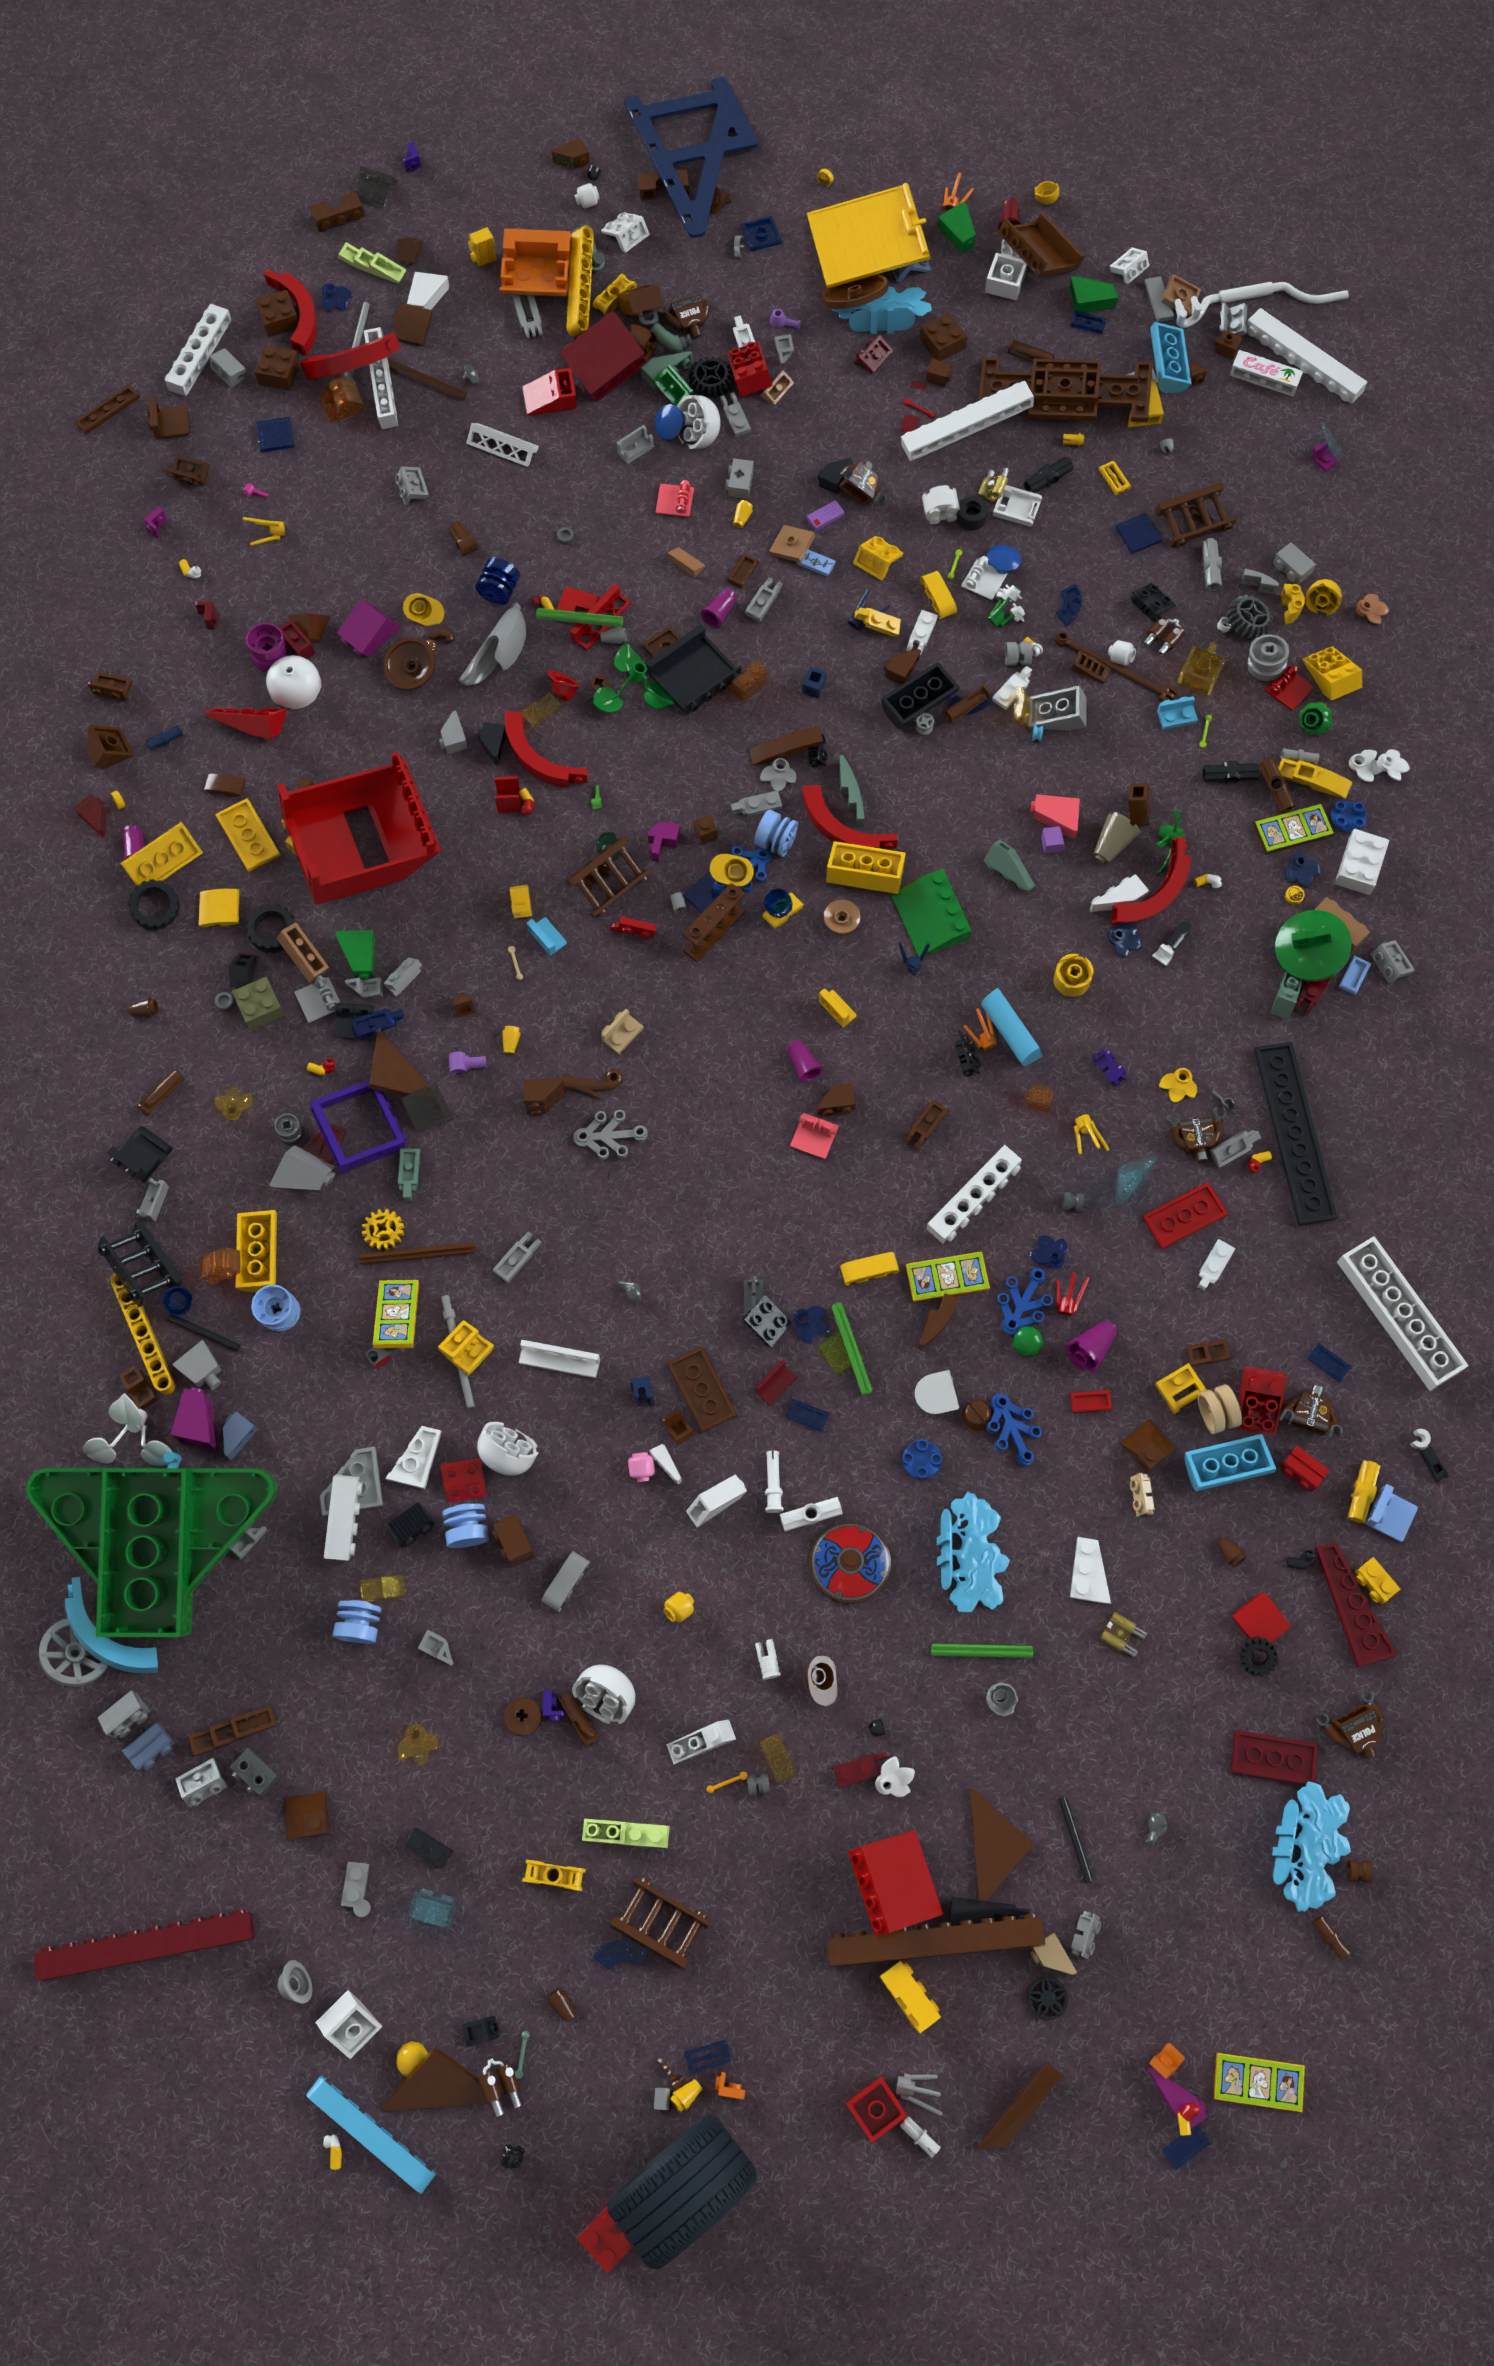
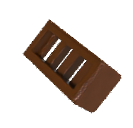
M1082 651L1078 652L1071 671L1103 684L1111 670L1108 666ZM1100 670H1104L1101 676L1098 675Z

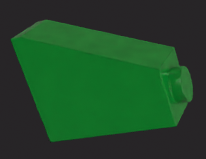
M962 202L939 216L937 228L961 253L973 248L976 235L965 202Z
M1072 276L1070 279L1069 289L1076 314L1115 308L1119 296L1113 284Z
M373 930L335 931L336 938L355 978H361L362 980L374 978L375 936Z

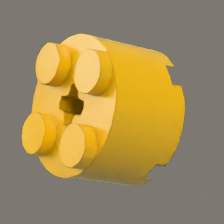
M1068 954L1062 957L1057 964L1053 977L1056 989L1066 997H1077L1084 994L1088 990L1094 970L1091 962L1087 958L1080 957L1079 954Z

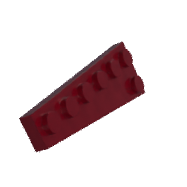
M1334 1542L1316 1547L1315 1551L1356 1666L1360 1667L1397 1656L1387 1634L1382 1630L1376 1614L1371 1610L1366 1596L1360 1590L1358 1581L1350 1571V1567L1337 1543Z

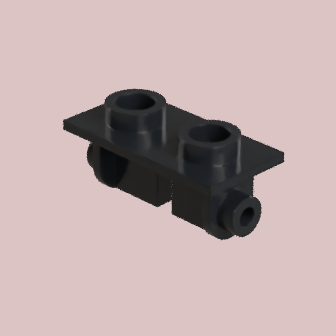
M823 733L821 734L823 745L808 748V750L814 749L808 752L809 764L812 767H818V764L826 767L825 760L828 759V756L824 749L826 739Z

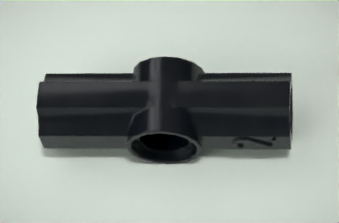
M1063 457L1052 465H1043L1038 473L1024 481L1023 485L1026 491L1036 493L1046 486L1050 487L1049 485L1056 484L1061 477L1073 471L1074 466L1071 459Z
M1227 761L1222 765H1204L1202 775L1204 782L1224 781L1225 784L1227 782L1237 783L1240 780H1258L1260 769L1257 763L1238 764L1237 761Z

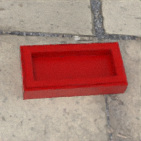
M1110 1390L1070 1393L1072 1413L1112 1410Z

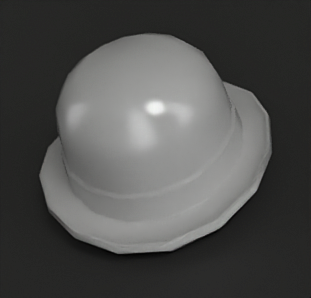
M292 1960L284 1966L283 1972L278 1979V1990L285 1999L303 2004L312 1997V1982L305 1967L300 1962Z

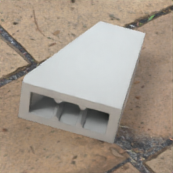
M415 272L407 304L431 310L448 291V276Z
M735 1474L698 1495L686 1512L698 1528L739 1500L747 1491L745 1485Z

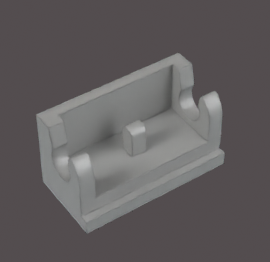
M225 348L210 355L211 369L231 388L245 379L243 376L238 377L246 372V368Z
M642 425L617 442V453L627 464L631 463L655 447L652 434L648 436L647 428Z
M153 1178L149 1179L146 1195L140 1210L138 1209L136 1212L137 1217L156 1222L169 1189L165 1181L159 1180V1182H156Z

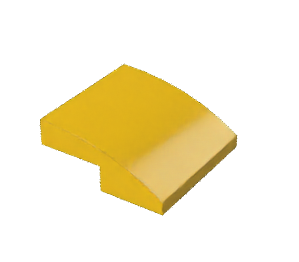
M214 889L200 892L199 926L209 927L218 924L220 926H230L238 924L240 890Z
M463 1320L438 1346V1349L456 1367L469 1376L492 1352L494 1345L480 1336L479 1330Z

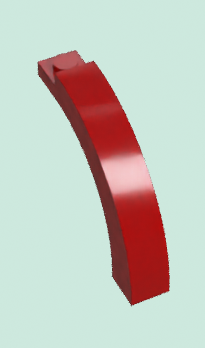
M267 269L264 273L266 284L279 291L287 290L290 298L300 310L299 323L290 338L293 350L307 356L317 334V317L311 296L304 285L289 273L284 272L280 276L278 273Z
M392 332L345 351L311 356L300 361L306 378L327 377L384 359L389 354L401 350L395 332Z
M505 711V727L510 748L519 763L529 773L544 782L560 787L569 788L570 782L575 784L588 783V768L557 765L538 755L529 745L524 735L525 720L523 712Z
M821 785L803 786V801L810 820L818 831L832 843L836 841L886 850L897 848V834H866L846 827L826 807Z
M1178 836L1171 840L1170 865L1166 878L1160 888L1145 901L1113 905L1111 924L1121 925L1141 921L1162 911L1176 898L1186 881L1191 864V856L1185 855L1187 850L1186 837Z

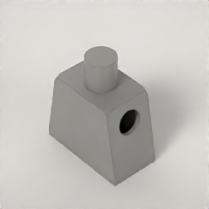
M203 1340L173 1363V1366L199 1388L206 1383L211 1390H214L221 1384V1381L216 1377L221 1368Z

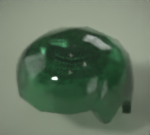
M604 832L599 835L596 842L598 854L618 839L614 832ZM616 852L611 856L613 858L612 861L620 858V853L617 854Z

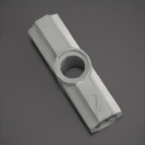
M1207 538L1201 544L1203 556L1201 566L1204 569L1202 573L1205 575L1206 589L1216 591L1221 589L1222 559L1218 554L1217 541L1214 538Z

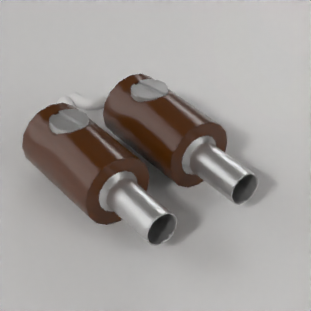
M1160 617L1148 631L1149 637L1143 644L1148 647L1153 640L1158 641L1170 626V622H1176V626L1162 641L1163 646L1158 651V654L1163 656L1168 649L1172 650L1185 635L1177 619L1171 620Z
M492 2058L488 2060V2065L483 2069V2076L478 2077V2081L487 2104L492 2103L495 2114L498 2117L504 2114L499 2102L502 2094L493 2071L486 2073L491 2063L501 2065L500 2068L496 2069V2073L504 2094L510 2095L514 2108L522 2105L517 2094V2090L520 2087L511 2063L504 2065L501 2061H494Z

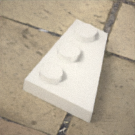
M421 1426L402 1457L398 1459L395 1467L385 1479L425 1489L442 1434L441 1430Z
M1078 1537L1070 1598L1110 1605L1111 1600L1099 1542L1094 1539Z

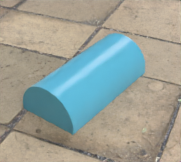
M1154 322L1150 332L1158 387L1164 393L1182 392L1192 384L1184 330Z
M999 988L987 995L982 1001L981 1006L1023 1066H1027L1043 1057L1039 1046Z
M1262 1434L1185 1452L1186 1469L1195 1491L1267 1475L1276 1471Z

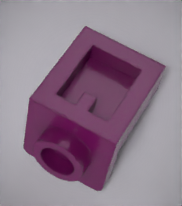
M1327 441L1317 444L1312 451L1311 457L1324 472L1338 463V459L1327 449L1329 444Z
M158 506L144 518L147 532L150 535H156L158 538L161 537L158 527L163 526L167 520L165 512L161 507Z

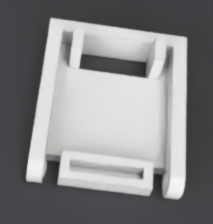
M1004 485L992 516L1032 527L1042 496ZM1003 496L1009 498L1007 507L1001 504Z

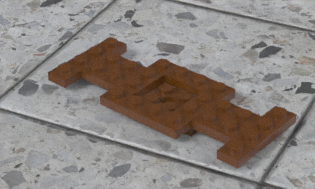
M983 357L978 401L984 397L994 395L1000 390H1005L1016 383L1025 381L1034 396L1033 407L1028 410V419L1096 421L1098 407L1132 408L1131 422H1148L1153 362L1136 361L1135 375L1101 374L1102 360L1034 359L1032 372L999 371L1000 358ZM1067 383L1069 386L1063 387L1061 384Z

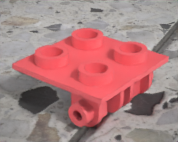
M683 480L680 486L660 484L655 513L690 517L694 487H690L687 480Z
M803 1113L799 1119L800 1123L790 1147L826 1159L839 1126Z

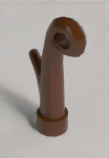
M611 1069L606 1073L607 1082L571 1077V1075H562L565 1090H578L594 1098H599V1095L594 1091L617 1088L621 1084L623 1076L619 1070ZM612 1075L617 1076V1079L615 1081H612L610 1079Z

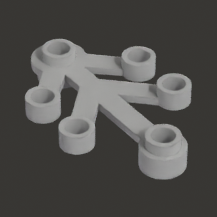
M617 1110L614 1113V1118L601 1132L593 1133L600 1124H604L607 1120L605 1112L599 1111L595 1114V1119L587 1128L578 1129L574 1133V1142L580 1147L588 1146L598 1154L600 1159L605 1160L609 1157L608 1149L600 1147L594 1142L601 1140L614 1150L619 1158H625L628 1155L627 1147L619 1145L613 1139L634 1138L636 1141L642 1142L647 1139L648 1131L644 1126H636L633 1130L613 1131L619 1123L624 1122L626 1119L625 1112ZM618 1114H622V1115H623V1117L620 1118V1119L617 1118L616 1116H617ZM602 1115L604 1116V1119L599 1120L597 1119L598 1116ZM642 1130L643 1134L638 1135L637 1131ZM581 1135H586L585 1139H580ZM621 1149L626 1151L624 1154L619 1153ZM606 1151L607 1153L606 1155L602 1156L600 1155V1152Z

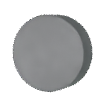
M568 527L559 529L557 532L558 542L564 545L570 544L574 540L573 530Z
M222 992L216 996L215 1004L219 1010L228 1011L234 1006V998L230 993Z

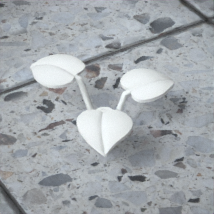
M125 1393L112 1403L109 1408V1415L114 1421L120 1424L126 1423L124 1429L110 1445L103 1438H93L88 1440L83 1446V1453L92 1460L100 1463H111L116 1458V1452L112 1448L127 1430L133 1433L141 1430V1446L144 1449L140 1455L147 1463L155 1466H166L169 1463L164 1461L163 1455L168 1451L172 1452L166 1444L160 1441H149L146 1445L145 1430L147 1426L144 1423L148 1415L144 1410L138 1409Z

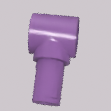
M463 1052L450 1053V1074L462 1073L463 1075L470 1068H487L486 1056L469 1057V1055L466 1056Z

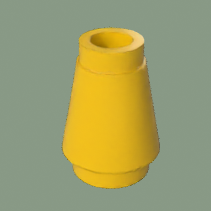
M741 500L737 504L733 522L734 526L743 527L753 512V505L751 503Z
M505 1026V1029L502 1031L503 1053L515 1054L521 1035L519 1032L520 1028Z
M694 2079L672 2093L673 2096L669 2099L681 2113L689 2108L703 2089Z

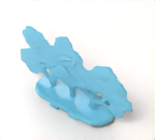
M888 286V290L883 296L870 303L853 308L832 309V311L837 312L842 319H849V326L855 332L870 331L871 334H877V331H887V334H891L894 331L909 329L915 322V315L923 316L927 312L932 311L930 303L920 300L926 294L921 288H909L901 293H897L894 287Z
M967 1492L964 1498L955 1499L951 1503V1509L957 1516L954 1525H952L950 1511L944 1509L942 1512L941 1535L937 1537V1545H941V1556L937 1557V1566H941V1584L944 1590L950 1587L952 1577L957 1582L956 1588L950 1594V1600L957 1606L959 1612H972L979 1600L983 1605L993 1610L1003 1602L1002 1586L998 1584L994 1575L1004 1572L1010 1560L1006 1555L1000 1553V1549L995 1543H988L986 1537L997 1529L1001 1516L991 1509L990 1504L986 1500L977 1499L975 1494ZM968 1520V1525L965 1528L958 1529V1526L961 1527L960 1523L962 1521ZM964 1531L966 1535L963 1536L960 1532ZM952 1533H957L962 1539V1547L959 1550H952ZM952 1555H956L960 1564V1569L953 1571ZM959 1577H965V1581H961Z
M1310 1781L1307 1782L1306 1787H1302L1297 1791L1298 1799L1302 1805L1300 1813L1295 1800H1289L1286 1804L1282 1825L1276 1828V1834L1280 1835L1278 1847H1273L1272 1856H1276L1273 1873L1274 1881L1278 1885L1284 1883L1290 1871L1292 1881L1284 1887V1895L1287 1900L1295 1903L1298 1912H1305L1309 1907L1317 1909L1325 1901H1329L1336 1895L1333 1880L1326 1873L1324 1867L1327 1863L1334 1865L1340 1860V1856H1346L1351 1852L1347 1837H1343L1337 1831L1343 1823L1347 1822L1350 1811L1348 1802L1340 1794L1326 1800L1321 1785ZM1304 1814H1309V1819L1303 1818ZM1299 1823L1302 1826V1831L1298 1838L1295 1839L1297 1824ZM1295 1844L1300 1847L1301 1856L1298 1861L1292 1863ZM1300 1862L1303 1863L1301 1867L1297 1866ZM1295 1868L1302 1872L1304 1875L1303 1880H1300L1295 1875L1297 1874V1871L1294 1870ZM1294 1880H1297L1298 1886L1294 1884Z

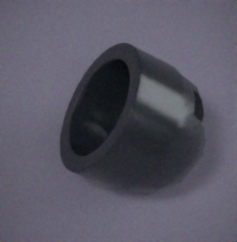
M590 165L587 170L588 178L590 180H597L599 178L601 170L596 166Z
M881 1718L870 1723L869 1729L873 1736L885 1735Z

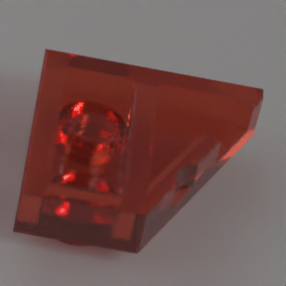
M330 1124L340 1146L346 1134V1129ZM321 1131L309 1138L310 1141L303 1147H299L330 1164L334 1162Z

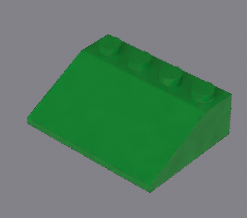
M944 869L926 874L900 889L898 894L893 893L891 895L918 957H920L928 942L931 945L926 955L970 940L972 930Z

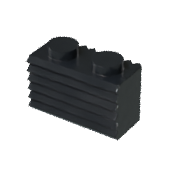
M417 1502L387 1523L386 1527L401 1547L404 1545L408 1547L416 1541L415 1537L421 1533L425 1535L433 1529L432 1525L435 1523L422 1504Z
M416 1827L405 1843L406 1848L434 1864L437 1868H443L453 1853L452 1849Z

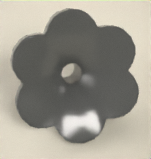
M465 365L463 380L465 382L470 381L472 384H478V372L474 370L472 365Z

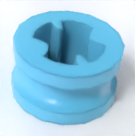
M1034 725L1032 741L1038 740L1041 742L1043 726L1037 727Z

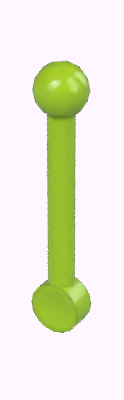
M960 549L955 552L956 558L951 572L947 576L950 580L954 578L957 562L962 555V550Z
M1211 715L1205 716L1202 741L1199 743L1201 748H1205L1207 745L1205 740L1209 722L1212 720Z

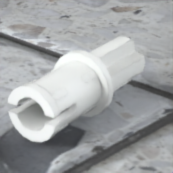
M906 2117L902 2121L901 2128L914 2140V2144H918L931 2158L934 2157V2153L936 2154L941 2147L926 2134L927 2130H922L910 2117Z

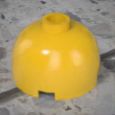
M1329 579L1316 581L1306 593V606L1310 611L1317 614V610L1327 613V615L1333 614L1341 603L1342 592L1336 582ZM1316 606L1327 607L1325 609H1318Z

